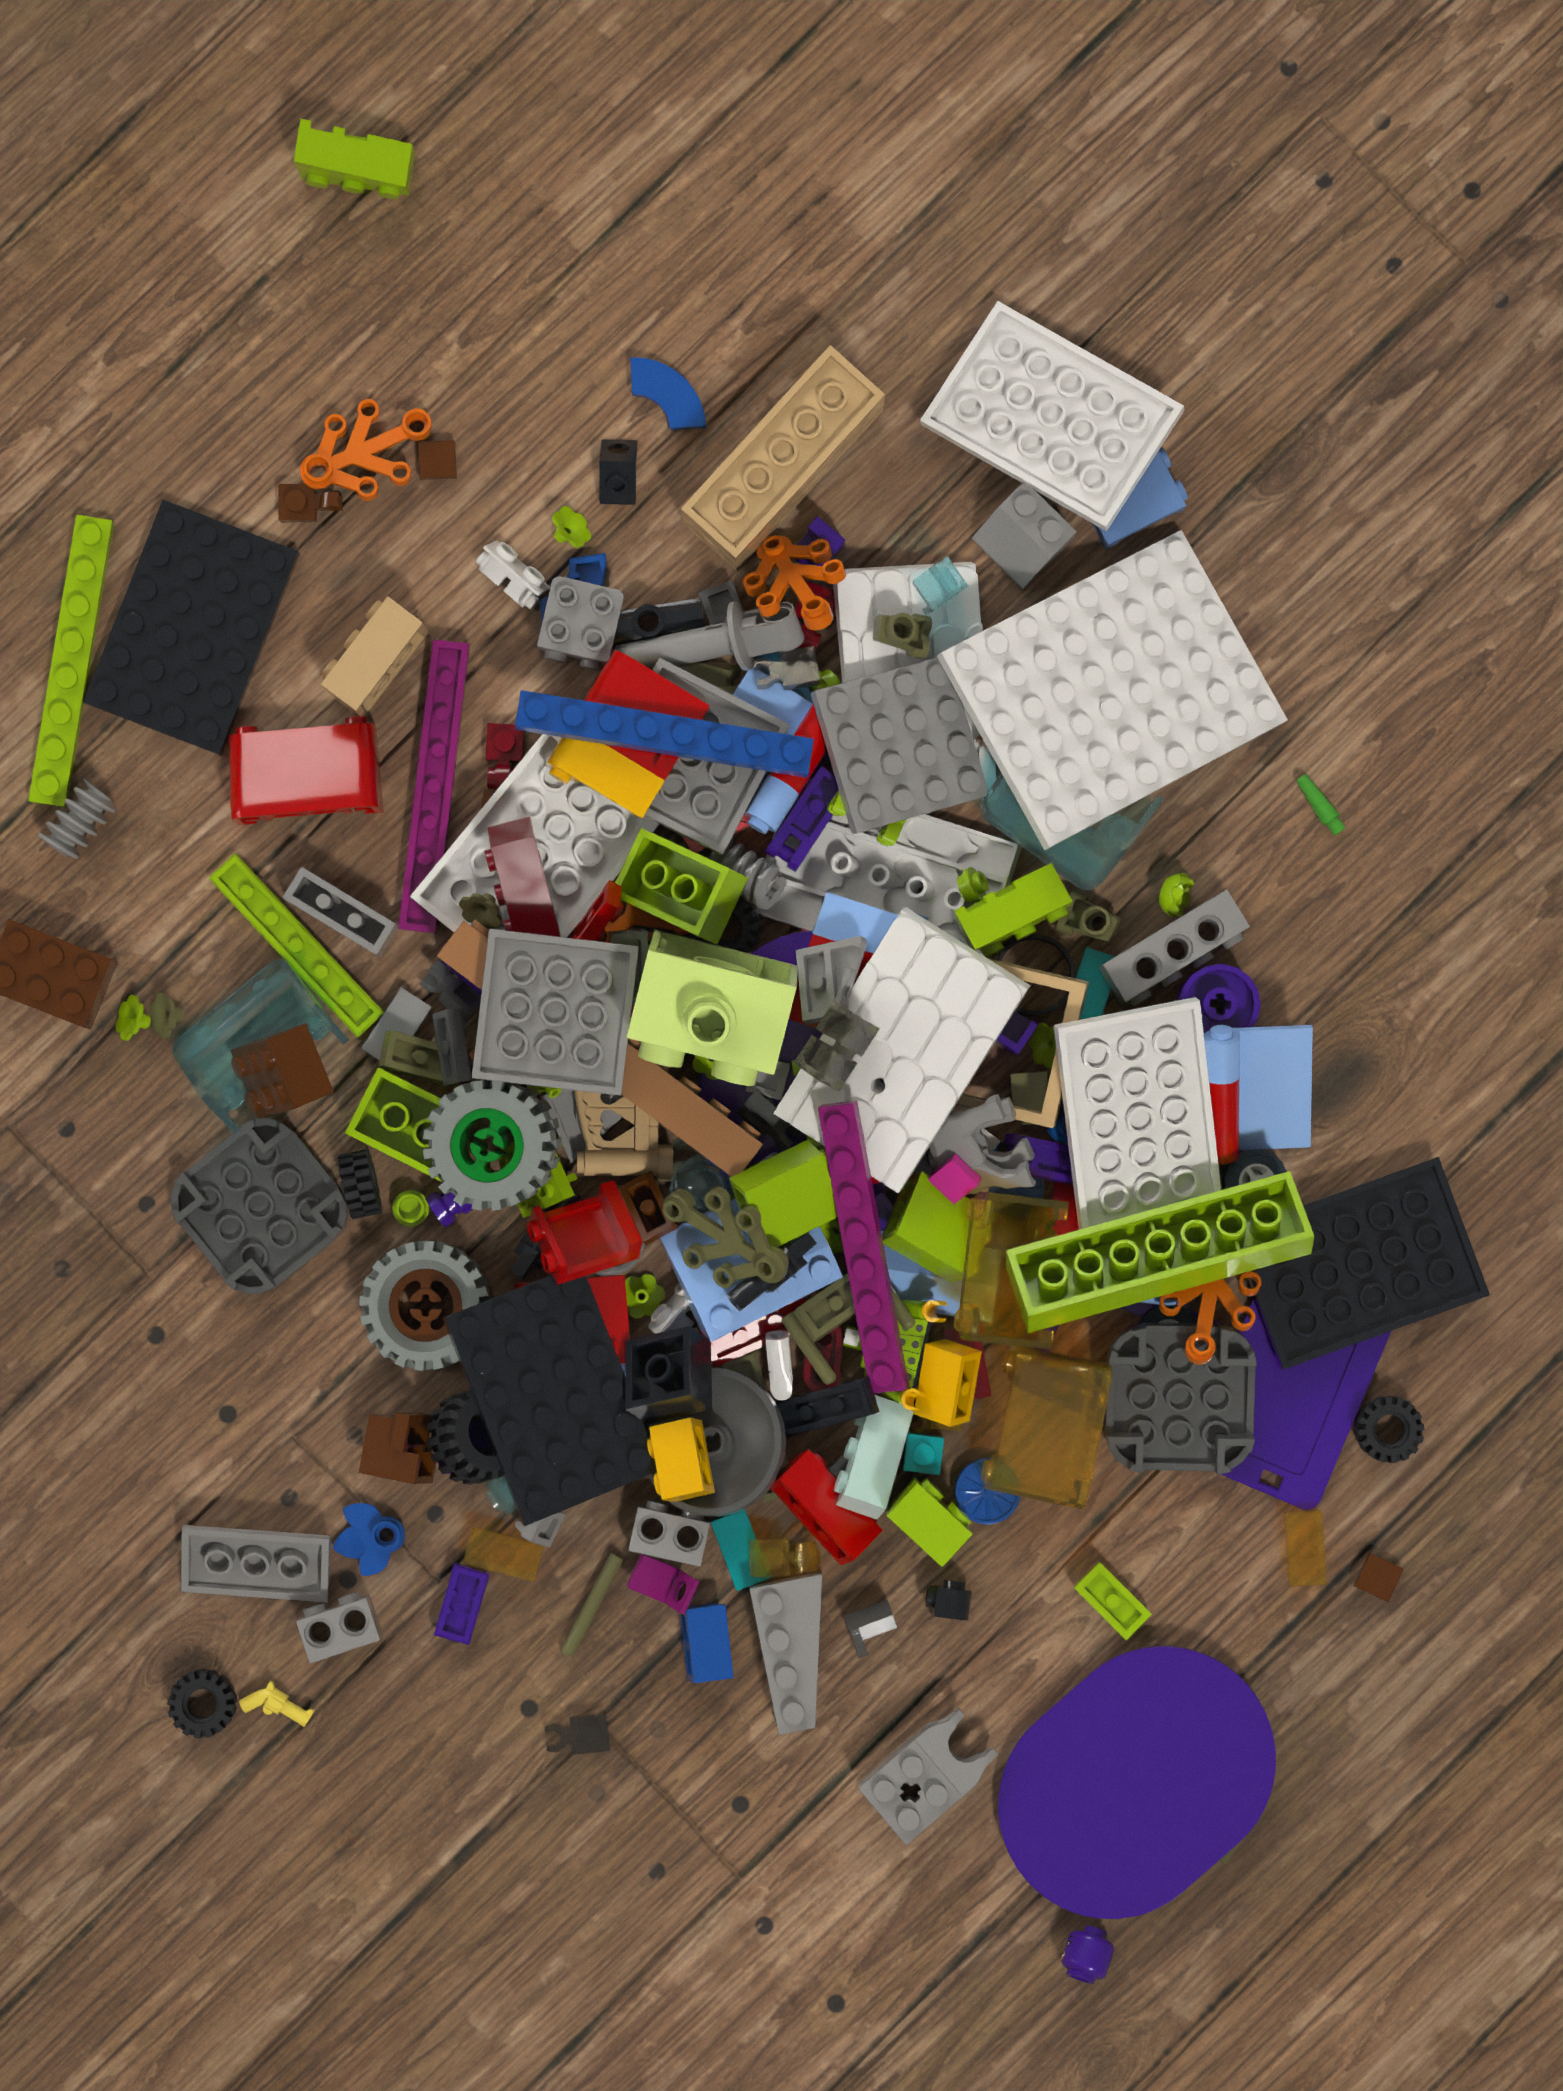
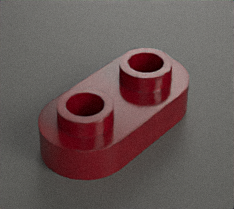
M839 1326L830 1332L832 1340L829 1344L822 1345L818 1341L814 1342L836 1374V1380L832 1384H825L816 1380L814 1376L815 1369L805 1356L803 1377L805 1384L812 1391L835 1386L839 1383L843 1348V1333Z

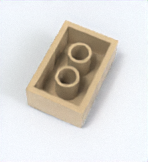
M388 596L383 603L379 600L374 603L366 615V618L369 620L361 632L356 629L351 633L343 646L347 649L338 661L332 659L321 674V677L324 678L321 683L323 688L359 717H366L429 634L422 621Z

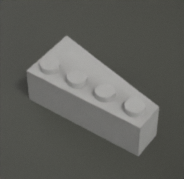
M822 1571L750 1586V1594L779 1735L815 1728Z

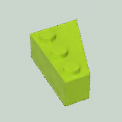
M300 118L293 162L301 179L306 180V184L309 186L327 188L328 184L341 185L342 190L350 193L360 194L363 193L364 189L378 191V195L384 198L398 199L399 195L409 196L416 153L413 144L371 134H367L366 137L346 135L345 128L336 126L333 127L332 132L321 131L311 128L310 120Z
M1050 863L1013 881L1011 885L996 893L991 892L983 896V900L966 909L962 906L954 910V920L968 946L988 958L1004 949L1002 942L1015 936L1017 941L1022 940L1036 932L1037 930L1034 925L1047 919L1051 924L1068 915L1067 908L1072 905L1073 901L1053 864Z

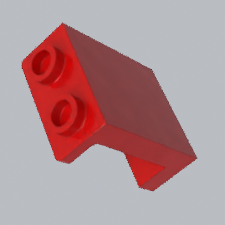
M614 1180L600 1184L598 1196L545 1213H543L540 1205L532 1207L530 1221L526 1224L527 1232L531 1241L538 1243L542 1251V1265L547 1273H552L557 1285L639 1259L642 1239Z

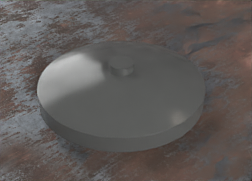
M711 1368V1410L649 1424L644 1422L648 1437H651L649 1430L651 1426L690 1417L702 1420L715 1493L670 1503L689 1513L719 1517L731 1515L750 1507L770 1489L783 1464L786 1434L783 1418L778 1406L771 1395L759 1383L735 1371ZM655 1473L648 1475L653 1485Z

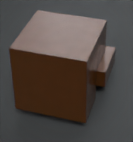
M396 1412V1415L369 1414L359 1473L411 1484L433 1483L437 1461L433 1462L430 1456L433 1453L426 1452L428 1448L426 1439L430 1437L427 1426L428 1423L433 1421L431 1414L421 1412Z

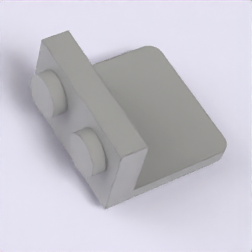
M561 576L555 577L552 580L537 643L539 652L545 653L544 659L558 663H565L566 658L580 661V667L601 671L602 666L606 665L613 653L612 647L624 600L623 593L613 588Z

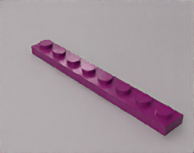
M434 639L432 642L399 930L436 934L438 919L410 896L446 853L470 651L469 643Z
M855 1100L822 1104L818 1107L867 1377L869 1376L874 1393L903 1391L909 1387L858 1102Z

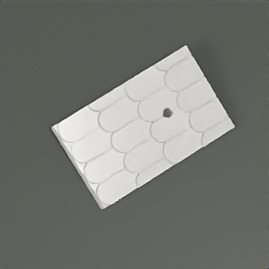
M973 562L845 569V579L837 584H833L842 683L937 658L941 652L983 631L980 615L978 575L976 573V564ZM899 613H906L910 616L914 613L930 616L932 618V628L928 636L930 643L928 656L925 659L909 657L906 655L905 650L874 641L873 631L876 616L878 614L896 615ZM964 706L989 791V796L982 799L998 798L995 760L987 748L975 742L979 732Z
M809 778L804 788L800 792L799 796L795 800L794 804L790 808L789 812L785 816L784 820L778 827L777 831L774 832L773 838L775 837V835L781 828L782 824L784 823V821L786 820V818L788 817V815L790 814V812L792 811V809L794 808V806L796 805V803L798 802V800L800 799V797L802 796V794L804 793V791L806 790V788L808 787L813 778ZM846 814L843 816L833 815L796 872L786 867L788 863L778 856L773 858L767 854L768 867L771 865L778 866L780 869L778 878L784 876L787 883L780 898L772 907L763 911L756 908L755 912L757 915L761 913V916L812 931L815 928L826 892L897 915H899L904 907H907L917 914L929 917V922L968 946L954 920V910L962 906L966 909L977 902L968 903L965 901L959 891L957 877L963 874L964 869L973 867L976 871H981L988 881L989 890L986 892V895L991 892L996 893L1011 884L1022 846L926 814L907 819L896 843L893 846H884L876 840L883 826L852 835ZM789 835L785 844L796 851L801 841ZM924 886L922 892L919 893L918 889Z
M904 907L855 982L843 1017L833 1019L829 1023L773 1114L789 1122L792 1126L825 1146L818 1107L822 1104L857 1100L871 1176L899 1193L1031 985L907 907Z

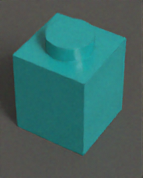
M908 1432L904 1445L902 1469L904 1471L940 1475L944 1437Z

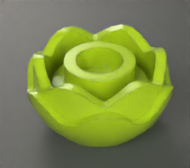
M1178 873L1171 875L1163 883L1159 895V905L1169 917H1182V909L1186 908L1191 901L1189 890L1194 886V882L1188 877L1189 874Z

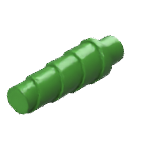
M1307 774L1296 780L1323 826L1326 825L1334 836L1346 829L1338 817L1340 813L1337 812L1332 803L1327 800L1322 791L1317 788Z

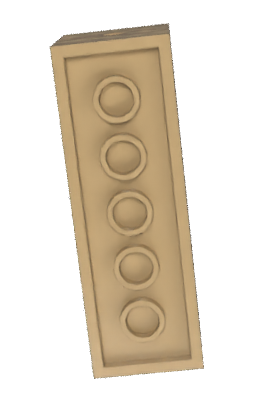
M830 345L681 508L683 524L737 572L763 541L772 534L883 412L885 394Z

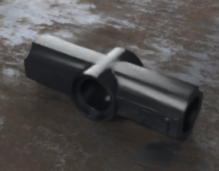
M700 598L659 605L644 604L635 609L621 611L613 645L705 627ZM647 614H652L659 619L657 628L650 632L642 630L638 625L640 618Z

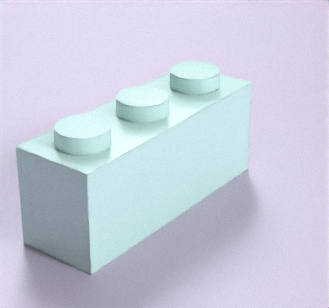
M875 1395L880 1412L854 1419L853 1424L858 1426L855 1438L850 1437L846 1445L844 1458L849 1459L846 1471H840L834 1491L839 1493L836 1506L878 1519L887 1508L914 1412L907 1410L900 1403Z

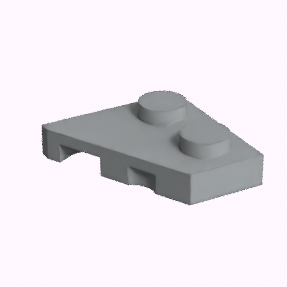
M857 936L796 950L803 1022L813 1024L843 1017L867 947L866 938Z

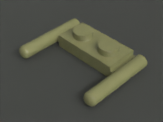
M848 1273L781 1320L825 1384H832L836 1380V1374L814 1342L820 1340L856 1315ZM891 1286L897 1320L903 1329H911L915 1325V1319Z

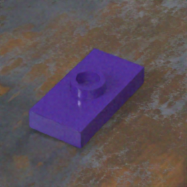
M457 1563L454 1564L434 1632L435 1636L470 1645L489 1580V1572Z

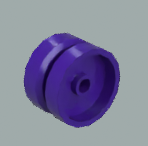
M1225 964L1205 966L1187 977L1178 990L1176 1001L1193 997L1200 1000L1204 1033L1210 1031L1216 1025L1246 1028L1253 1027L1257 1022L1261 1006L1258 989L1251 978L1237 967ZM1215 999L1220 1000L1223 1005L1219 1013H1216V1008L1210 1007V1002Z

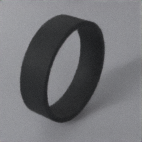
M1031 934L1019 941L1015 939L1003 949L997 959L1002 961L1005 953L1020 942L1041 940L1055 946L1063 954L1069 967L1070 977L1075 978L1074 963L1067 949L1055 939L1045 935ZM1066 991L1062 999L1050 1008L1032 1011L1017 1007L1015 1011L1030 1016L1050 1013L1066 1001L1069 991Z

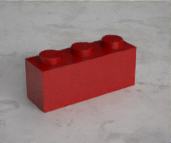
M808 1449L795 1455L784 1466L770 1489L840 1565H844L854 1561L883 1530L876 1523L877 1519L836 1506L839 1493L834 1491V1486L837 1479L827 1470L828 1466L824 1459Z

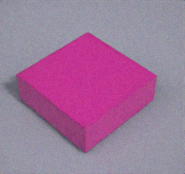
M955 1153L932 1171L928 1180L955 1204L979 1185L981 1177Z

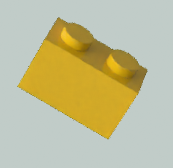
M947 1339L926 1343L919 1383L916 1389L925 1392L928 1397L917 1396L914 1399L915 1408L922 1410V1412H914L913 1414L949 1427L969 1422L982 1351Z
M690 1417L649 1427L651 1437L647 1439V1446L651 1458L655 1459L657 1473L654 1474V1485L662 1500L677 1502L715 1493L702 1420Z

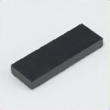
M869 1376L775 1402L783 1418L786 1437L880 1412Z

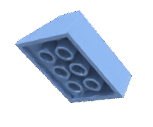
M736 1198L730 1200V1205L736 1217L739 1207ZM709 1210L703 1213L722 1226L717 1212ZM688 1222L678 1225V1229L659 1238L700 1331L711 1342L843 1278L820 1227H817L808 1232L817 1242L812 1249L803 1255V1258L808 1263L773 1293L764 1292L739 1312L730 1303L726 1295L744 1279L737 1280L729 1288H721L715 1283L713 1272L723 1263H731L735 1266L749 1262L739 1254L707 1260L697 1269L689 1268L684 1263L682 1257L683 1252L694 1243L707 1245L718 1241ZM741 1230L745 1241L753 1245L748 1238L747 1232ZM803 1235L791 1240L790 1242L794 1244ZM692 1252L693 1256L699 1260L697 1255ZM723 1272L724 1276L729 1279L728 1275Z

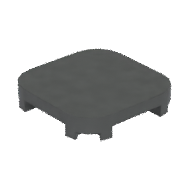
M271 1118L252 1119L241 1125L237 1131L186 1172H182L174 1182L175 1185L171 1194V1213L177 1224L182 1226L222 1276L224 1282L233 1290L246 1294L266 1293L279 1286L334 1242L345 1229L349 1217L347 1201L339 1185L292 1128L284 1122Z
M1144 1322L1130 1325L1118 1332L1110 1343L1107 1355L1105 1434L1109 1451H1111L1115 1459L1126 1466L1129 1471L1143 1473V1470L1216 1471L1218 1475L1229 1473L1232 1468L1242 1463L1249 1452L1252 1453L1255 1441L1253 1433L1255 1367H1257L1255 1352L1244 1334L1232 1326L1212 1324L1210 1336L1215 1341V1352L1209 1362L1198 1365L1190 1362L1184 1352L1187 1339L1195 1333L1197 1323ZM1196 1341L1194 1343L1197 1350H1207L1205 1342Z

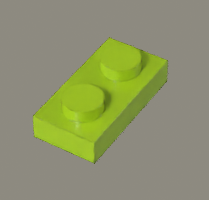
M1099 1561L1073 1586L1125 1640L1152 1615Z

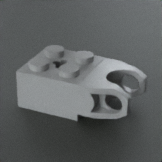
M959 1707L947 1717L927 1723L857 1782L860 1792L906 1845L975 1787L986 1766L998 1755L992 1746L984 1752L977 1753L968 1758L958 1757L950 1751L948 1746L950 1735L965 1716ZM906 1782L910 1786L915 1783L918 1784L919 1787L916 1789L917 1795L914 1797L909 1795L906 1797L902 1796L901 1794L904 1791L901 1786Z

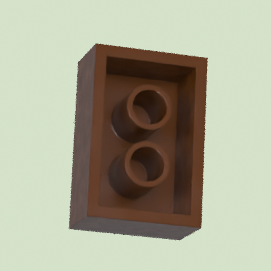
M8 919L0 939V995L78 1026L92 1029L118 962Z
M306 1023L266 1035L230 1050L233 1056L231 1059L233 1071L238 1078L242 1079L247 1091L245 1093L246 1103L249 1109L256 1113L257 1118L296 1109L334 1093Z

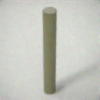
M610 1553L560 1650L565 1655L574 1657L624 1560L622 1557Z

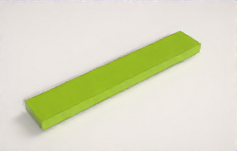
M236 853L209 877L213 884L357 1038H360L383 1016L385 1012Z

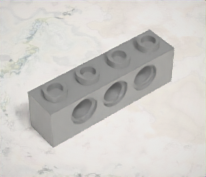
M1226 889L1098 968L1119 1004L1122 1005L1130 1000L1131 1004L1135 1006L1152 995L1148 988L1158 982H1161L1163 987L1168 986L1183 976L1180 972L1181 968L1192 963L1194 968H1197L1214 958L1210 952L1214 948L1222 944L1227 950L1245 939L1241 932L1250 926ZM1200 923H1208L1214 928L1215 936L1212 941H1205L1199 936L1198 927ZM1170 941H1176L1183 946L1184 956L1181 960H1175L1169 956L1167 946ZM1139 960H1146L1152 965L1153 975L1150 979H1144L1138 975L1136 964Z

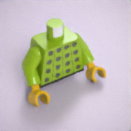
M904 1299L902 1302L915 1319V1325L911 1329H903L898 1322L909 1387L903 1391L882 1392L880 1394L902 1404L907 1410L921 1413L922 1410L915 1408L914 1399L917 1396L928 1397L925 1392L916 1389L924 1348L928 1340L931 1323L946 1321V1318H938L936 1316L935 1310L937 1306H947V1303L943 1300L926 1302ZM847 1325L843 1347L862 1351L858 1327ZM862 1354L860 1366L864 1368V1375L865 1377H867L864 1357Z

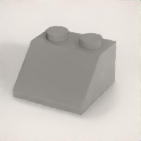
M1023 482L994 511L971 539L1023 590L1074 539L1077 531L1031 486Z

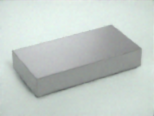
M401 987L361 1049L380 1060L385 1032L393 1030L415 1036L433 1007Z

